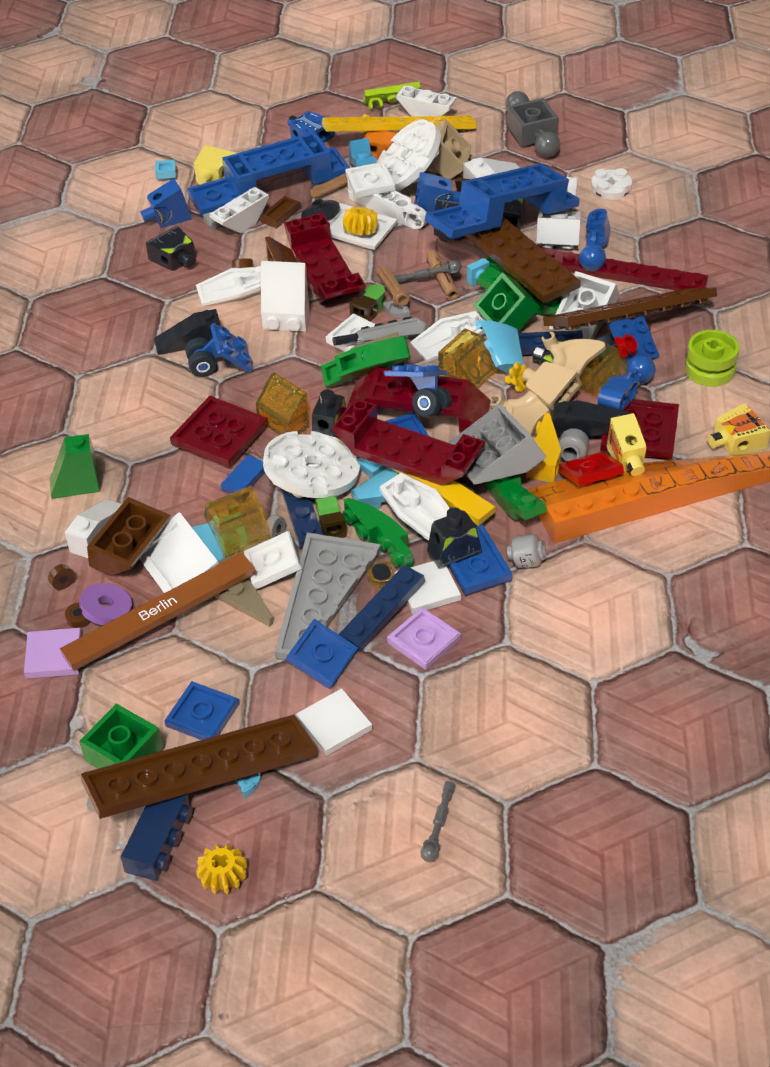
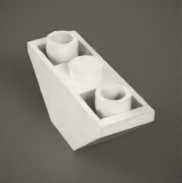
M403 86L396 95V99L411 116H442L457 101V97L431 92L430 90L417 89L413 86Z
M254 187L210 213L209 217L229 229L242 233L257 223L269 199V195Z

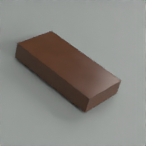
M284 196L260 216V222L277 229L301 209V202Z

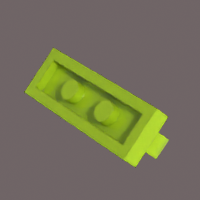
M420 81L364 90V105H368L369 111H372L373 104H378L379 109L382 110L383 103L398 102L396 95L403 86H413L414 88L421 89Z

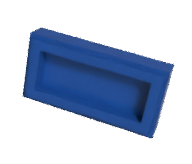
M247 455L221 483V490L242 498L265 473L263 461Z

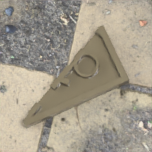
M229 552L219 563L234 557L233 554ZM248 578L213 596L268 627L273 624L272 614Z

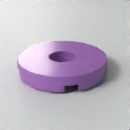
M97 583L83 590L80 596L79 607L86 619L99 625H105L131 611L132 601L129 594L121 587L110 583ZM100 603H108L111 606H103Z

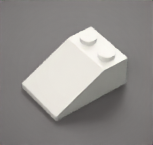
M476 158L463 163V178L474 179L520 167L512 162Z
M539 210L536 243L546 248L553 247V244L562 245V248L569 249L574 248V245H579L581 211H558L554 214H545L542 210Z
M261 261V317L263 330L306 332L310 317L306 263Z
M576 271L574 275L581 280L580 288L564 295L556 314L616 303L619 298L617 285ZM600 321L598 325L594 326L580 325L579 329L553 330V326H550L549 330H582L583 339L593 340L605 322Z

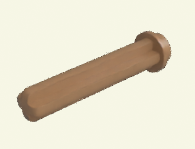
M346 173L312 188L310 195L313 200H318L347 186Z
M380 265V268L376 269V273L392 295L393 302L397 306L406 305L410 299L409 293L400 286L388 267Z

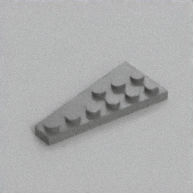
M307 533L300 557L302 569L296 572L275 650V658L286 659L291 649L314 618L326 627L380 553L381 544Z

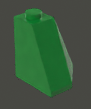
M89 434L64 437L50 477L51 499L100 492L97 458Z

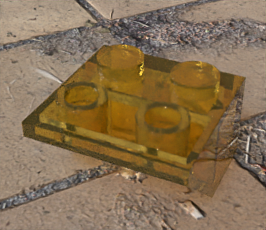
M466 328L438 352L439 370H447V375L444 376L467 379L477 388L493 375L498 368L495 367L491 354L484 344L486 339Z
M605 343L606 349L585 366L579 377L582 383L579 389L597 397L601 388L612 376H621L628 373L627 360L619 355L618 348Z
M275 372L270 374L256 402L257 414L267 417V427L279 435L292 431H297L298 435L310 428L307 393Z
M252 486L205 503L204 517L224 558L271 539L262 505Z

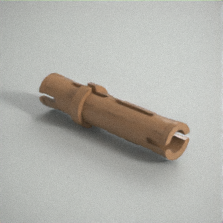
M431 250L427 253L426 259L431 269L446 265L438 251ZM448 272L433 274L437 277L448 300H455L459 297L460 292Z

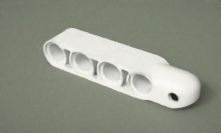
M348 182V197L351 200L381 215L395 218L397 223L404 224L412 229L418 230L427 224L425 221L427 212L422 207L412 203L409 197L397 191H390L356 198Z

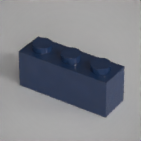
M188 794L145 806L121 854L125 873L158 881L161 872L166 871L170 862V853L173 847H177L180 842L182 827L184 823L190 821L192 815V806H190Z

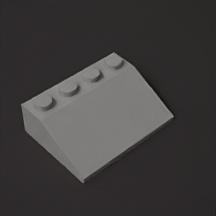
M498 404L448 442L455 445L463 434L485 441V446L465 473L474 485L528 472L530 469L539 466L541 461L546 458L534 438L501 404Z

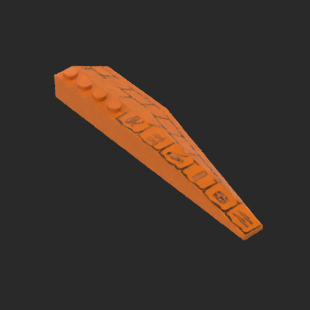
M770 451L646 462L643 464L645 471L637 476H632L630 471H626L624 474L617 475L613 480L596 481L589 487H580L567 478L527 490L546 503L547 512L538 515L555 544L770 482Z

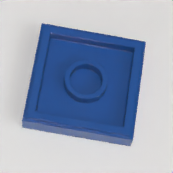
M314 618L285 660L330 689L358 647Z
M191 681L164 720L165 727L199 740L218 736L239 706V698Z

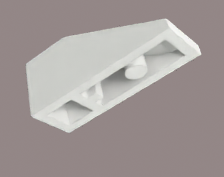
M105 499L77 515L65 531L70 553L88 558L87 546L122 504Z

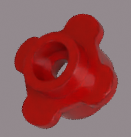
M625 334L621 338L617 336L614 339L617 351L622 358L636 354L638 344L632 335Z

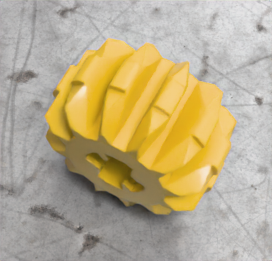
M360 206L346 209L343 217V229L347 233L360 236H368L375 233L378 218L374 210L367 209V207L361 208Z
M216 843L215 850L212 851L205 848L204 856L198 857L197 877L200 879L205 890L211 888L215 895L219 890H223L228 895L230 887L239 890V881L245 880L247 862L242 857V852L239 848L232 850V846L229 843L224 848H220Z

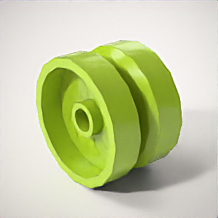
M704 330L694 334L688 342V356L685 365L688 377L695 383L707 387H718L729 383L736 373V361L739 355V343L727 332L720 330Z

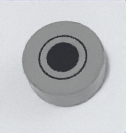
M271 515L267 519L264 527L266 538L271 539L284 533L286 523L283 517Z

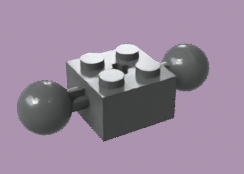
M521 91L509 94L505 102L507 127L521 146H530L535 143L537 152L543 157L554 156L560 149L558 116L544 98L530 101L528 96Z

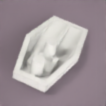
M261 266L231 268L197 284L196 287L202 306L241 300L260 293Z
M478 311L442 318L413 339L410 345L427 363L463 349L485 334L484 330L477 329L475 323L486 319Z
M403 473L398 474L380 486L379 491L395 514L428 541L432 523L435 520L446 517L447 510L450 509L436 489Z

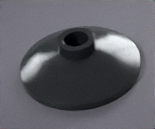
M318 199L304 209L301 218L324 213L327 220H330L340 212L341 207L337 201Z

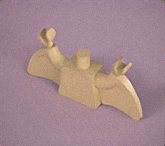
M550 332V339L546 340L544 337L541 339L546 349L552 353L553 361L552 363H542L537 371L531 368H527L524 371L522 379L527 382L525 387L528 393L518 399H509L508 402L504 401L500 395H493L492 399L496 403L490 404V406L494 408L501 404L532 436L538 421L543 419L545 413L552 415L555 403L569 401L580 388L582 383L579 377L585 366L606 349L604 342L592 339H574L558 343L555 334Z

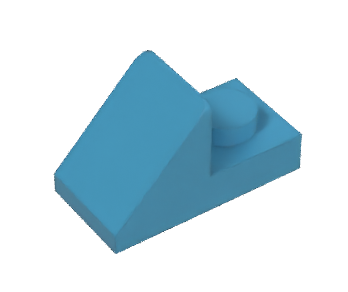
M368 138L349 142L348 159L349 163L355 167L376 163V158L370 151Z

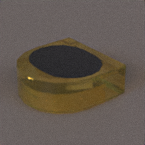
M390 561L374 564L367 571L369 584L376 588H382L394 576Z

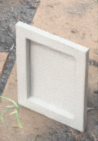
M339 203L341 207L340 212L334 218L328 220L331 238L373 250L378 247L397 224V219L377 214L378 225L375 233L368 236L347 233L343 229V217L346 209H351L352 206Z
M180 512L169 520L139 558L164 593L220 564Z

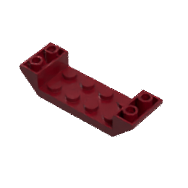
M324 213L284 222L290 249L294 256L299 258L300 263H306L307 282L310 283L311 290L319 303L357 294L366 289V284L360 274L351 273L331 239L330 223Z
M376 368L355 383L347 408L355 398L376 404L377 407L415 412L412 400L418 388L410 377L384 376V371L392 369ZM437 376V387L445 388L450 393L452 399L451 406L447 408L441 407L439 411H444L441 414L442 416L459 418V432H463L489 412L491 400L469 380Z
M358 398L353 400L332 427V431L355 456L441 486L464 476L485 446V441L463 434L458 442L453 445L377 419L376 404Z

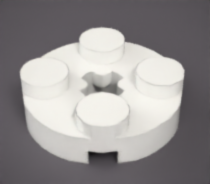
M623 168L616 170L598 169L591 180L592 192L595 195L596 192L601 194V198L606 200L622 199L625 193L628 192L629 194L631 192L632 179L627 175V170Z

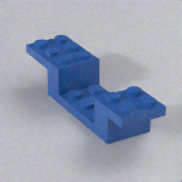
M312 132L222 157L225 178L189 187L187 192L196 209L203 216L224 206L250 189L257 188L256 180L265 179L268 176L303 168L313 184H317L344 174L345 169L350 168V166L335 147L328 149L317 133Z
M539 163L462 181L459 205L428 212L425 215V221L432 225L433 228L446 234L448 238L457 239L460 236L473 235L476 232L488 231L501 226L504 205L513 200L524 199L530 205L541 209L543 213L554 214L558 211H567L570 208L578 207L580 198L567 191L568 178Z

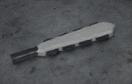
M410 316L403 318L402 321L392 320L388 321V324L378 323L371 328L369 326L361 327V330L354 334L333 337L332 342L334 346L354 342L365 343L396 332L399 333L400 337L405 336L406 338L415 339L425 331L427 323L417 317L413 318Z

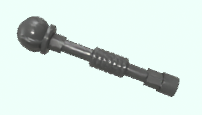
M452 260L450 262L447 261L446 265L438 268L421 269L411 274H399L394 277L398 283H402L413 278L430 277L431 274L448 272V274L458 273L462 265L460 261Z
M446 781L441 796L442 801L437 807L433 820L432 834L428 840L424 841L420 851L421 858L426 862H435L439 855L441 846L438 843V836L441 827L444 826L449 810L447 806L456 787L455 783L451 781Z

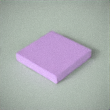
M423 607L387 636V643L425 670L461 640L460 632Z
M80 628L27 632L24 665L25 679L78 675L79 668L75 671L72 670L61 654L60 648L80 638Z

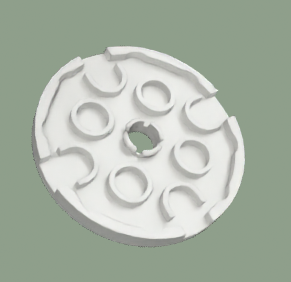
M425 119L415 121L399 131L391 139L393 144L387 152L383 150L377 163H385L395 183V191L403 190L412 182L416 183L420 172H424L439 154L440 130L435 124Z
M297 431L281 434L268 443L263 457L264 471L272 483L300 498H324L333 495L338 497L340 494L347 492L355 485L358 479L360 464L356 461L357 456L340 439L315 431H311L310 435H298Z

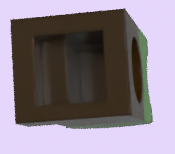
M378 284L368 286L366 293L360 299L353 298L349 302L350 316L356 314L371 322L383 309L385 288Z
M336 496L315 499L322 534L338 538L347 537L345 518L340 511ZM338 526L340 528L334 533L327 532V527Z

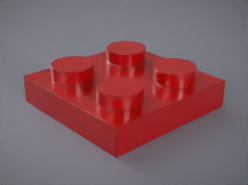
M604 452L558 464L560 474L580 487H589L594 484L593 482L600 480H613L617 475L624 474L623 464Z

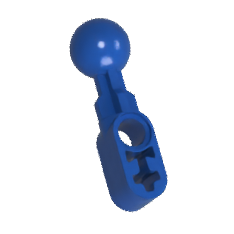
M605 209L591 211L587 219L586 246L579 253V263L583 269L590 272L601 269L606 262V253L602 247L606 246L609 242L611 228Z
M641 354L632 357L626 365L627 374L612 376L601 388L598 396V405L624 410L634 399L639 384L647 383L654 377L656 367L653 360Z

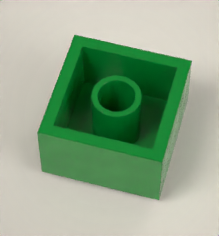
M503 272L474 305L487 321L507 324L516 328L517 331L525 325L540 307L517 281Z
M117 703L79 741L84 760L97 769L160 752L163 749L159 728Z

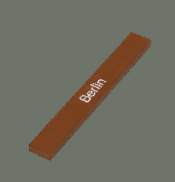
M241 552L61 647V654L72 670L75 671L256 574L255 567Z

